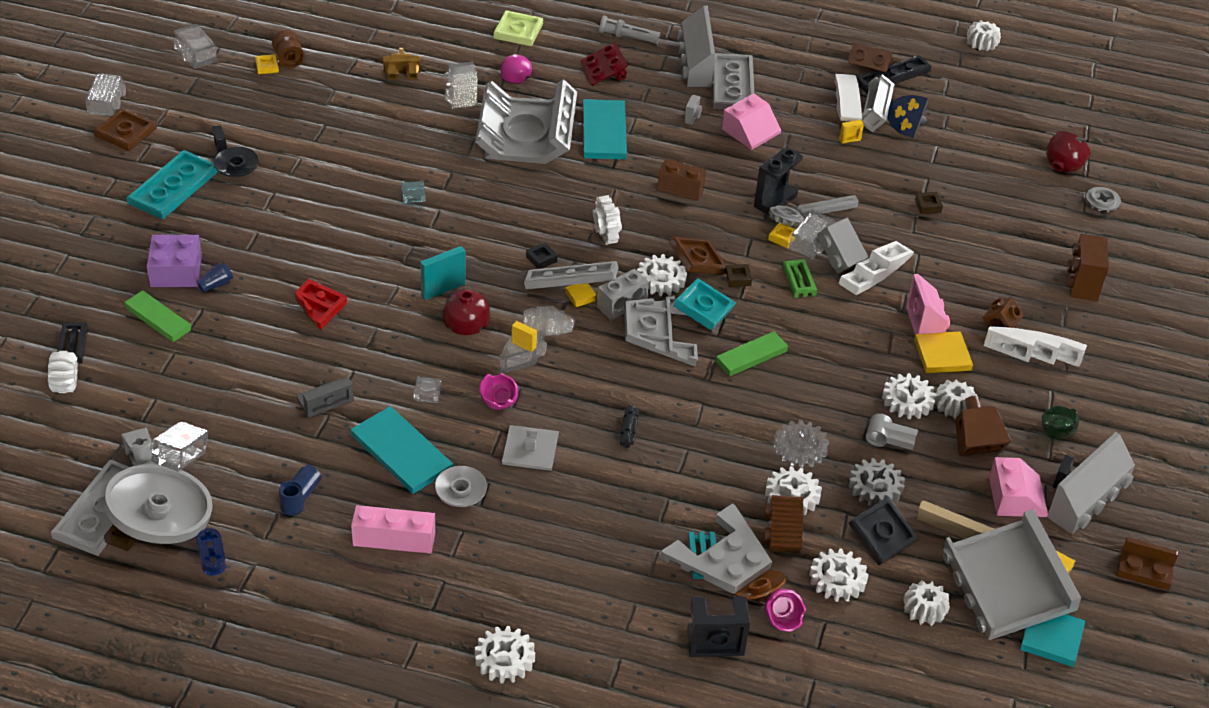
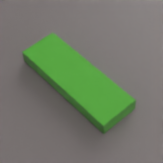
M143 290L124 302L127 310L172 342H175L191 331L190 323Z
M774 331L718 355L716 363L730 377L787 352L788 345Z

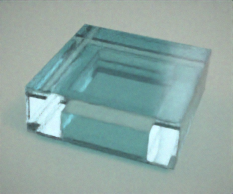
M424 181L402 182L403 203L426 201Z

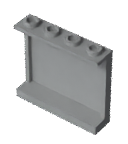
M1034 509L1024 512L1021 521L952 543L950 537L946 538L944 549H942L944 561L947 565H951L954 571L955 583L958 587H962L965 593L966 605L970 610L973 609L976 615L977 627L981 633H985L988 641L1078 610L1081 596Z

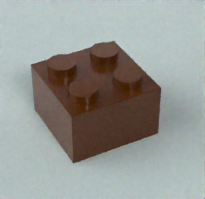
M1080 234L1078 243L1074 242L1073 259H1069L1067 264V272H1070L1067 279V287L1070 288V297L1098 301L1109 269L1108 238Z

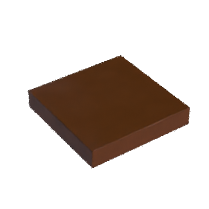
M121 108L94 130V134L104 141L130 151L156 130L157 127L155 122Z
M684 237L671 238L669 244L688 272L725 275L726 265L709 240Z

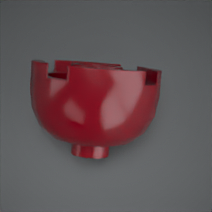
M1058 131L1050 139L1046 148V155L1051 166L1056 171L1074 172L1085 165L1091 155L1088 145L1084 141L1081 143L1077 141V136L1073 133Z
M463 289L452 293L446 300L443 309L445 326L447 327L448 325L453 328L454 333L460 335L479 333L480 329L484 326L486 328L490 321L488 301L481 293L475 290Z

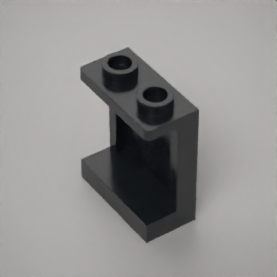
M786 146L759 166L754 201L755 208L770 216L769 211L771 207L785 206L797 197L798 189L789 185L788 180L790 169L802 161L803 155Z

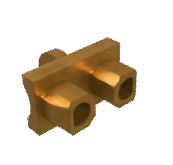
M399 48V54L383 56V68L387 79L397 80L398 73H407V79L417 80L418 74L421 72L420 56L404 53L403 48Z

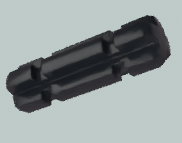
M629 405L628 408H625L620 444L624 445L625 448H630L635 442L639 408L634 407V405Z

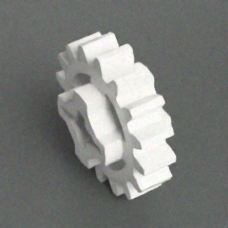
M609 195L597 197V201H595L597 208L593 210L595 230L602 236L605 245L618 243V232L622 229L618 207L615 208L614 203L612 204V198H609Z
M664 254L661 255V258L653 255L652 260L645 258L644 263H639L637 271L649 281L648 289H650V294L658 292L659 296H662L663 293L671 296L672 291L678 293L679 289L685 286L687 278L686 268L681 266L680 260L674 262L673 256L666 259Z
M910 373L907 374V377L898 374L897 379L890 377L889 382L885 383L882 399H885L884 406H891V413L898 412V417L905 414L908 419H911L912 415L920 419L921 414L927 416L929 410H933L936 393H933V386H927L928 380L920 381V376L912 378Z
M790 466L789 471H786L782 467L779 474L772 472L771 478L767 479L765 496H768V502H770L772 495L803 497V515H807L808 509L814 511L816 504L819 505L822 488L818 486V479H811V472L804 474L803 468L794 471L793 466Z
M829 549L828 555L820 552L819 558L813 559L810 569L811 585H817V593L824 591V598L826 599L832 595L836 602L839 601L840 597H843L847 602L850 599V595L858 598L859 592H864L868 579V574L866 573L867 566L860 565V557L852 558L853 552L851 551L847 555L843 554V549H839L838 553H834L832 549Z
M507 626L505 631L495 627L494 634L486 631L485 639H478V646L475 647L476 666L480 667L482 675L489 673V680L491 681L495 677H499L500 683H504L505 678H509L513 683L515 682V676L518 675L524 678L525 670H532V663L535 662L534 643L529 642L528 634L521 637V629L518 628L515 632H510V626ZM490 649V656L487 657V652ZM522 652V653H523V657H522V659L520 660V659H519V658H520V653Z

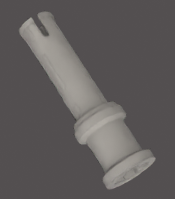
M605 15L602 17L599 33L607 32L615 34L616 37L627 36L657 45L661 32L625 24V21L621 19L617 21L609 19Z

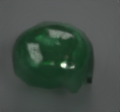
M1053 406L1042 415V427L1046 434L1051 437L1064 439L1072 436L1077 431L1080 416L1077 415L1074 408Z

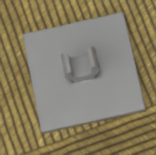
M510 425L502 465L552 471L559 431Z

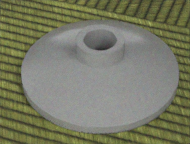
M454 466L444 470L437 477L435 490L437 496L444 503L454 507H467L476 504L485 496L487 482L483 474L475 468Z

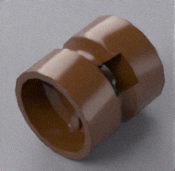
M282 30L274 35L272 46L280 65L288 69L299 66L303 62L305 54L296 34L290 30Z

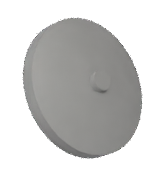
M159 464L137 465L117 473L106 487L103 502L107 517L119 530L133 538L157 544L179 543L200 534L209 523L213 506L209 491L197 478L183 470Z

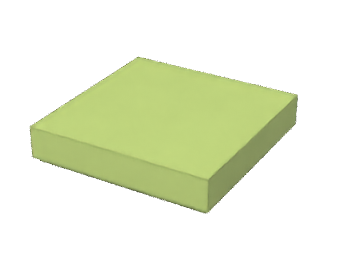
M505 11L494 31V39L532 46L543 25V18Z

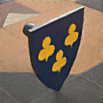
M907 95L891 101L887 116L891 126L897 132L915 139L920 124L923 125L927 121L923 114L929 98Z

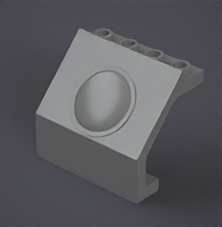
M563 79L557 83L556 94L553 99L515 98L506 94L493 81L488 82L485 85L475 140L478 146L485 150L484 159L547 164L569 151L577 91Z

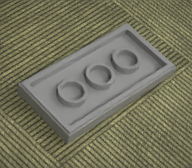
M715 53L712 78L713 109H726L754 93L753 55Z
M109 460L51 531L52 538L98 556L107 545L104 535L113 525L104 509L103 502L106 487L117 473L130 467Z

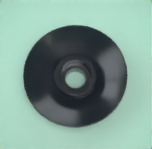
M245 147L224 149L214 159L216 170L229 177L248 175L259 164L257 154Z

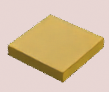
M961 331L915 334L914 341L925 373L972 371L973 363Z

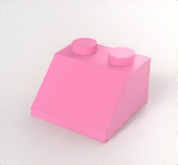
M754 93L724 109L722 130L751 150L781 134V129L769 103Z
M914 274L906 305L914 333L946 332V329L950 327V318L945 314L943 299L939 298L937 290L919 274Z
M995 457L989 480L996 515L1023 516L1024 512L1034 509L1037 517H1047L1048 511L1039 474L1020 458Z

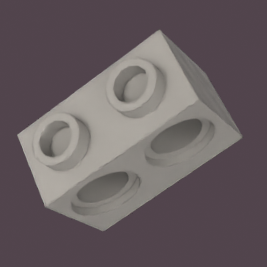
M633 269L617 277L614 281H609L599 286L597 308L610 320L624 314L626 301L648 298L649 281L637 270Z

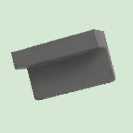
M349 378L338 379L298 394L297 400L309 418L354 401L353 384Z

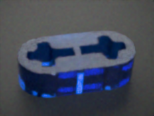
M206 528L198 533L197 545L203 572L214 576L221 574L225 570L226 559L220 532L213 528ZM207 540H212L213 546L208 547ZM215 556L216 563L211 564L210 557Z

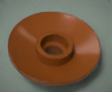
M768 570L736 592L735 596H746L747 599L765 601L770 594L785 584V574L777 570Z

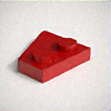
M310 279L295 291L296 301L320 330L348 303L347 296Z

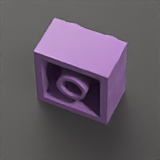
M152 235L147 262L150 287H198L196 281L199 280L202 258L199 235Z

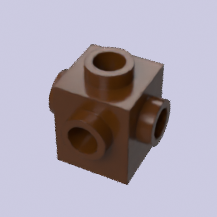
M1013 297L994 300L982 318L988 327L1017 328L1019 321L1024 315Z

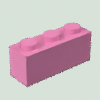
M356 505L351 525L353 546L431 554L435 538V513Z

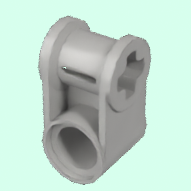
M147 427L121 434L126 455L129 456L133 466L156 464V457L152 451V440Z

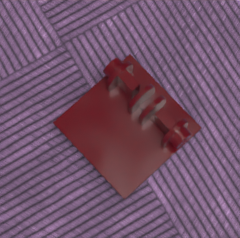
M616 41L580 60L592 86L612 75H615L619 80L626 78L627 72L625 68L628 65Z

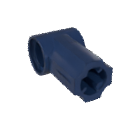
M308 464L305 467H301L291 481L280 485L279 497L282 513L293 516L303 511V502L321 481V473L315 467Z

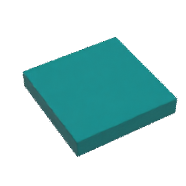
M462 246L420 262L421 296L424 300L466 285V251Z
M697 278L675 300L673 306L712 331L734 308L736 302Z
M1065 614L1027 627L1020 650L1074 667L1085 620Z

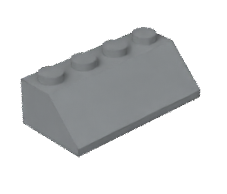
M702 6L682 22V28L678 30L677 34L678 42H680L681 66H683L682 77L686 79L687 87L712 86L715 50L708 6Z
M1115 432L1058 484L1047 518L1071 534L1075 533L1079 528L1084 529L1090 522L1091 516L1094 514L1099 515L1104 509L1108 500L1112 502L1119 494L1122 487L1126 489L1134 478L1131 474L1135 464L1119 433Z

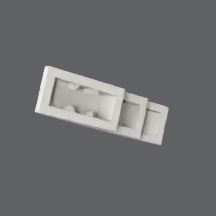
M835 74L837 112L840 120H862L860 93L856 75Z
M897 241L872 250L870 257L857 263L854 271L842 275L838 284L858 295L888 277L904 264L914 252Z
M991 326L988 329L984 346L1026 362H1029L1030 358L1034 357L1054 365L1056 359L1077 367L1080 366L1087 347L1086 344L1043 332Z

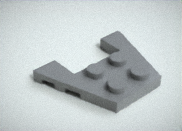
M674 296L666 297L664 301H654L652 298L625 302V341L696 366L698 361L697 344L672 340L671 313L686 315L673 306L676 300Z
M731 504L717 513L715 519L730 535L699 556L677 540L661 551L660 558L666 562L672 560L680 564V569L687 572L693 570L703 575L704 580L735 594L771 568L772 561L737 507Z

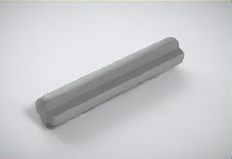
M855 195L803 204L797 206V211L803 218L858 207V199Z

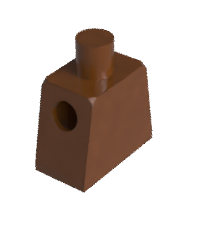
M979 396L966 398L964 400L966 409L962 410L956 417L959 456L1004 450L1011 442V439L995 406L981 407Z

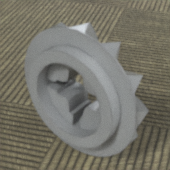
M1094 187L1088 190L1086 194V203L1091 206V209H1098L1099 212H1115L1121 203L1119 195L1109 188Z
M779 205L770 208V217L776 222L794 227L803 224L804 218L801 214L790 207Z

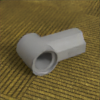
M875 414L870 420L866 440L871 445L877 447L888 443L913 450L918 430L892 423L891 418L887 415Z

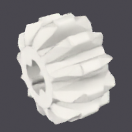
M980 20L979 23L973 22L967 31V44L972 45L973 49H979V51L985 50L987 52L989 49L994 50L1001 39L1000 28L996 27L994 23L990 24L988 21L983 22Z
M59 351L53 352L50 355L48 382L52 392L67 393L75 390L77 386L78 363L74 353Z
M956 379L952 383L946 380L937 389L935 405L938 407V412H944L945 417L950 415L956 420L960 412L966 409L964 400L970 396H977V394L974 393V387H967L966 382L959 383Z
M923 580L918 585L912 583L903 599L905 604L904 612L910 614V620L918 619L920 626L924 622H927L931 627L935 621L941 623L950 608L948 602L949 594L943 592V586H934L933 581L929 584H926Z

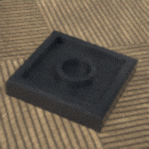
M889 496L848 522L878 566L919 539Z

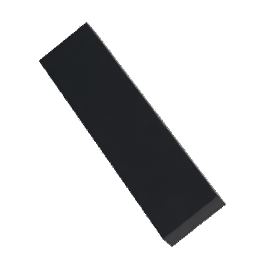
M918 55L888 66L886 73L874 71L857 77L858 87L868 94V84L875 77L879 79L883 74L895 85L931 72L932 66Z

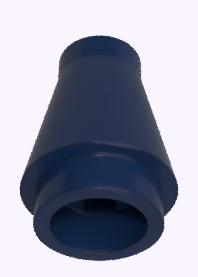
M224 262L221 264L217 263L196 283L200 290L205 293L214 288L229 284V280L233 279V275Z

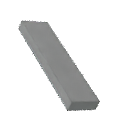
M617 261L534 269L528 271L524 285L525 289L614 281L619 268Z

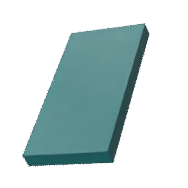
M583 99L584 158L627 159L625 100Z
M183 150L127 197V204L163 220L218 171L214 163Z
M391 406L351 429V436L412 494L434 482L444 470L453 467V463Z

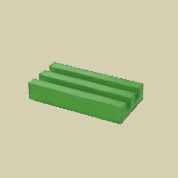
M806 260L783 261L782 267L794 298H799V294L807 297L808 293H811V296H816L817 288ZM797 265H800L808 287H805Z

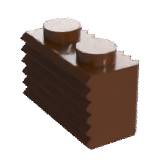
M665 159L659 170L657 190L699 201L704 191L706 170L697 166L681 164L676 160Z
M772 495L770 502H765L764 517L769 518V528H764V543H768V551L800 553L803 540V497Z

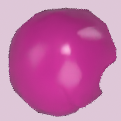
M510 55L503 60L500 75L508 82L523 83L527 76H531L532 65L525 56Z
M503 373L495 376L488 374L480 382L479 392L482 400L491 409H507L518 398V386L514 379Z
M778 589L768 596L765 602L764 613L769 624L777 630L792 632L803 624L802 619L806 608L799 594L791 589Z

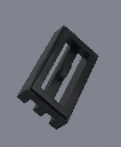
M62 323L57 352L65 351L68 330L72 329L68 352L74 353L78 329H81L77 353L74 354L77 357V363H83L88 333L87 323Z

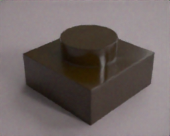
M938 192L916 193L915 201L920 214L942 213L943 204Z
M748 264L726 265L725 274L729 287L752 285V276Z
M114 524L104 535L105 543L125 551H129L137 541L136 538L119 530Z

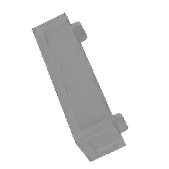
M883 74L879 79L875 77L869 82L864 112H862V122L871 132L886 122L894 89V83Z

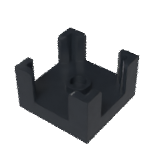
M691 597L692 623H688L687 626L690 657L744 656L750 627L747 597H733L735 615H707L706 599L704 597Z

